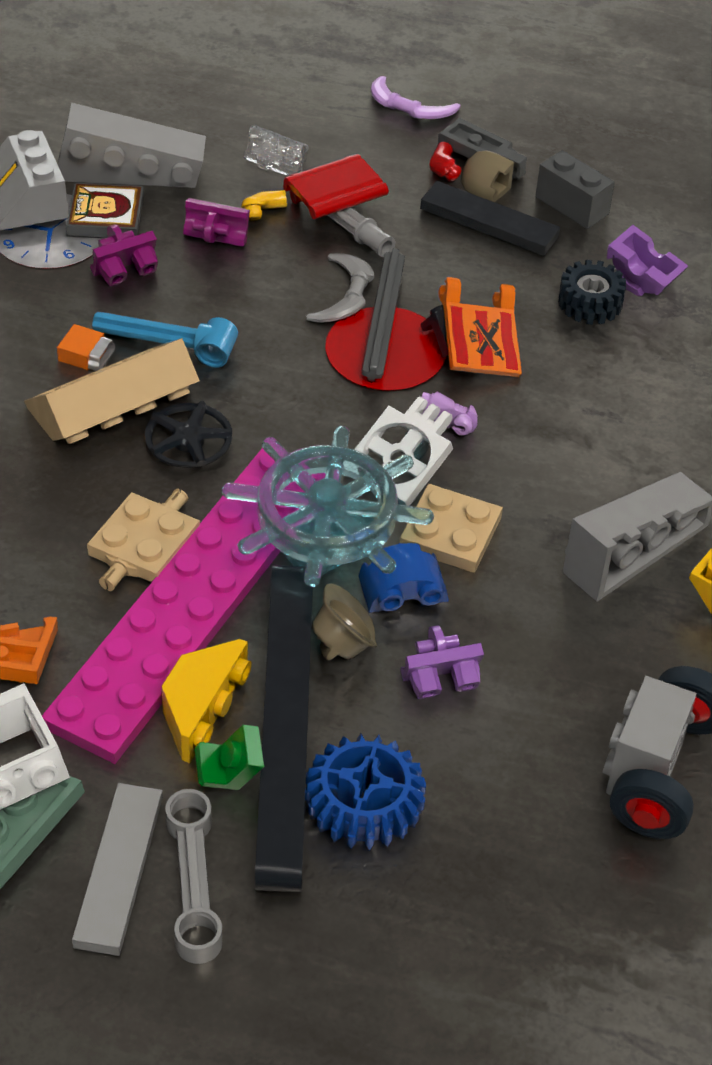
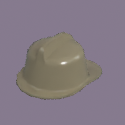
M333 583L326 584L323 589L324 603L312 624L313 632L321 641L320 650L326 660H331L338 655L350 660L358 656L369 646L376 648L374 624L366 609L342 587Z

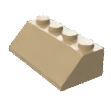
M183 338L145 350L24 400L27 409L52 441L66 439L67 444L88 437L87 429L97 424H100L102 429H106L123 422L121 416L123 413L134 410L135 415L157 407L155 400L167 395L168 400L171 401L190 393L189 385L200 380Z

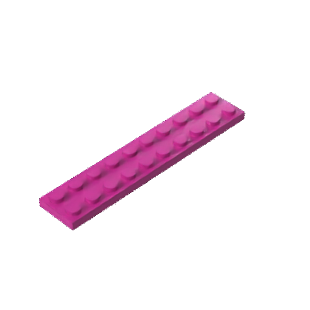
M264 445L158 577H155L43 713L42 717L50 732L116 764L162 705V685L181 655L205 649L332 486L333 474Z

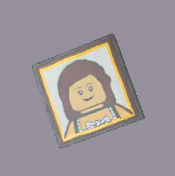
M74 183L69 217L66 223L67 235L107 238V228L114 224L119 226L122 233L132 230L135 236L138 235L144 200V186Z

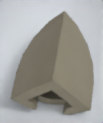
M478 151L465 163L462 169L461 183L467 192L496 202L511 189L514 162L491 151Z

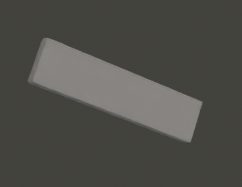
M118 783L72 938L73 948L120 956L163 800L162 790Z

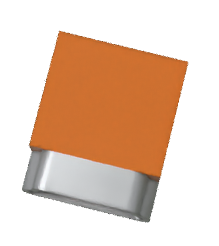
M73 324L57 346L58 361L86 370L97 371L103 368L113 354L115 344L113 340L105 338L102 332Z

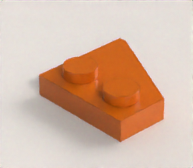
M57 617L43 618L44 626L19 630L18 622L0 625V679L38 684L58 631Z

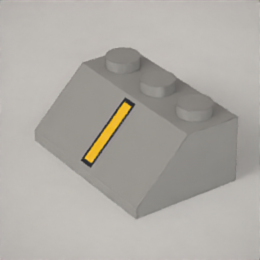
M25 130L18 135L8 136L0 146V230L68 218L69 211L65 180L43 131Z

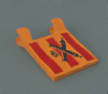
M447 277L445 279L446 285L440 286L438 294L444 307L450 370L520 377L522 370L514 314L515 287L513 285L501 284L499 287L500 292H495L492 297L494 307L460 303L461 280Z

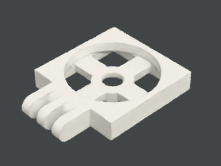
M421 396L413 402L405 414L388 406L343 463L347 473L407 509L453 450L451 441L441 436L451 423L453 415L447 411H443L439 415L440 407L434 404H430L426 409L428 401ZM400 426L408 431L400 443L390 444L381 438L385 431L391 427ZM423 440L430 443L431 455L427 465L416 459L413 453ZM370 451L383 458L384 462L374 476L370 475L364 463V458ZM395 452L405 453L406 458L402 463L396 464L391 461V456ZM407 472L415 477L408 482L389 484L396 474Z

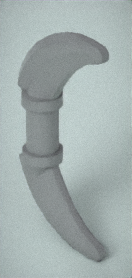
M329 254L328 260L340 264L348 271L351 276V284L341 301L323 311L308 314L306 316L307 321H336L349 317L363 308L366 304L363 297L364 288L375 277L371 266L363 259L353 255Z

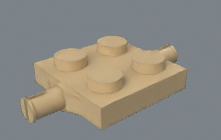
M175 489L165 503H157L131 492L87 543L88 555L106 562L110 566L103 577L99 579V584L105 590L108 588V591H113L124 576L141 577L152 582L163 571L200 525V520L178 512L188 501V495L183 490L180 492L179 489Z

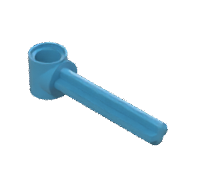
M96 312L92 322L93 330L102 333L163 344L183 338L186 348L194 349V353L199 361L214 368L222 367L227 363L238 337L237 327L231 321L220 317L210 319L207 324L200 323L197 329L104 312Z

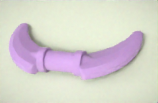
M385 76L378 77L371 86L372 96L378 103L393 110L398 109L406 112L413 118L440 119L453 115L460 109V104L458 103L447 106H423L417 100L412 101L401 97L398 93H392L387 88Z

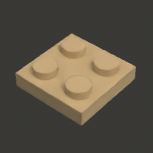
M428 483L400 537V543L419 544L421 551L430 554L434 553L437 561L475 573L501 520L503 507Z

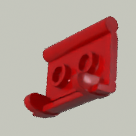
M359 154L350 155L284 178V190L289 191L292 202L294 204L303 202L309 208L312 219L386 196L389 193L387 184L382 181L380 176Z

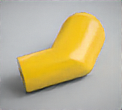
M285 190L256 193L245 198L242 201L241 208L250 210L249 221L259 220L262 217L261 209L287 207Z

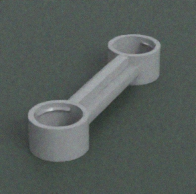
M183 789L171 795L165 807L167 830L177 840L182 914L177 918L174 926L175 948L179 956L185 961L193 964H203L213 960L222 948V923L218 915L211 911L204 839L212 825L211 803L209 798L201 791ZM184 808H195L204 814L203 818L194 823H182L173 817L176 812ZM196 926L207 927L215 933V937L203 945L189 944L182 938V935L186 930Z

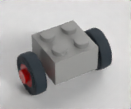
M690 666L670 668L663 672L659 679L645 675L639 692L631 689L624 706L623 715L625 716L622 723L617 722L609 743L611 750L603 769V774L610 776L606 794L610 795V808L615 817L632 831L651 838H675L681 835L688 827L693 814V799L687 789L670 776L683 745L686 732L698 735L712 734V674Z

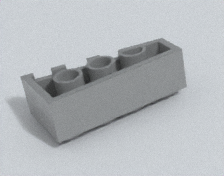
M71 102L58 166L65 182L195 188L203 163L206 136Z
M678 472L573 518L568 545L565 549L566 556L563 573L598 602L709 525L712 514V496L682 472Z

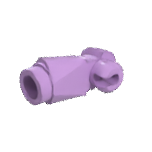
M438 391L432 394L423 392L422 398L428 401L426 409L430 404H434L440 407L439 415L443 411L453 415L452 421L447 428L452 427L453 431L460 436L468 435L475 430L478 423V415L473 405H470L468 408L463 407Z

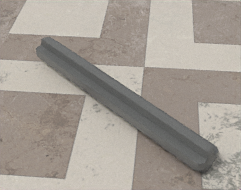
M394 248L392 252L384 254L361 370L362 375L368 377L367 380L374 382L375 378L381 379L384 375L404 268L405 256L399 253V249Z

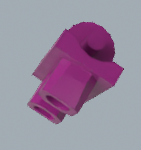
M192 198L186 200V218L183 235L203 238L208 243L218 241L244 247L247 242L250 210Z
M117 224L108 226V237L98 240L99 247L93 249L92 252L93 264H90V269L93 275L101 274L110 287L126 280L127 271L125 266L134 264L139 275L142 276L154 273L157 270L158 260L154 251L157 238L153 230L135 236L132 230L122 233Z

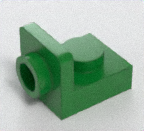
M243 724L222 745L200 742L194 748L198 782L203 787L240 790L264 768L259 726Z

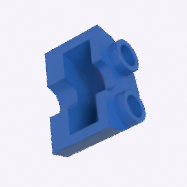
M399 543L381 549L382 556L374 560L370 565L364 562L361 566L358 576L369 613L397 610L404 604L405 600L409 599L418 600L421 605H435L449 601L436 555L421 551L419 544Z

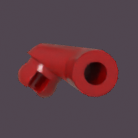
M440 142L430 159L429 166L434 174L439 177L444 176L449 182H453L459 177L462 170L459 165L455 164V159L451 157L453 152L452 146L447 142Z

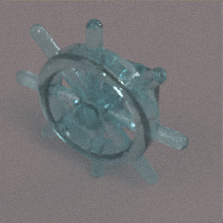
M338 426L335 429L331 445L310 446L291 453L274 437H267L263 440L262 447L275 463L266 471L260 485L253 486L229 482L222 487V494L227 499L257 503V517L261 529L239 541V552L243 555H249L272 543L294 566H306L304 582L309 587L317 586L320 583L321 576L333 569L368 557L383 573H393L396 569V562L382 546L392 535L396 521L429 525L434 520V514L427 508L398 505V494L393 478L413 467L414 461L410 455H402L382 466L370 456L347 448L350 431L345 426ZM325 473V478L316 481L311 474ZM342 475L355 479L346 485L340 483ZM294 481L304 492L283 489ZM371 490L378 502L355 498ZM275 505L300 509L282 518Z

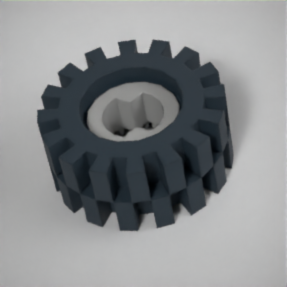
M585 260V265H582L580 261L575 262L573 267L569 265L561 278L558 297L561 310L566 309L565 315L568 317L574 314L575 321L581 322L582 318L587 319L586 324L593 325V320H597L599 324H604L606 318L609 321L614 320L615 315L619 316L623 307L626 291V279L622 278L623 273L620 270L614 272L615 266L611 264L603 267L604 262L599 260L597 265H593L592 260Z

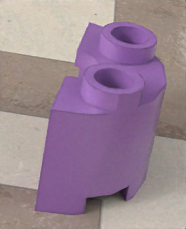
M634 225L630 226L608 246L607 260L612 258L616 270H620L623 273L622 278L626 279V290L637 296H642L644 293L659 295L688 267L687 264L671 252L667 254L658 253L654 249L652 238Z

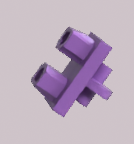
M439 625L431 626L428 630V640L415 642L417 654L406 656L405 667L400 669L403 682L411 681L417 699L439 695L442 688L438 675L452 674L456 691L462 692L476 689L480 684L479 663L484 656L481 643L459 647L460 643L457 634L444 637Z

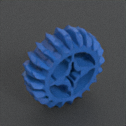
M360 733L356 742H350L343 736L339 742V747L328 743L324 749V755L316 754L312 768H309L306 773L307 787H305L306 804H308L310 819H317L319 831L331 830L333 842L338 841L342 837L348 838V844L351 849L357 841H364L369 851L374 846L375 840H380L388 847L392 842V835L404 839L408 827L415 828L419 821V814L424 810L426 799L424 797L426 793L425 778L421 777L422 769L420 763L412 762L413 757L410 750L398 752L399 746L396 740L388 745H384L380 735L374 741H365L362 733Z

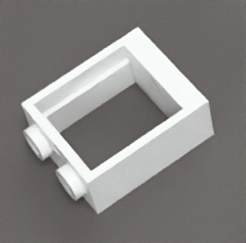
M24 683L0 694V743L32 729L41 749L0 767V810L70 778L59 747Z

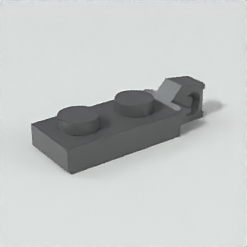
M459 118L438 134V144L440 142L449 143L455 153L470 158L478 151H491L514 162L513 179L519 180L526 174L527 157L517 153L512 148V142Z

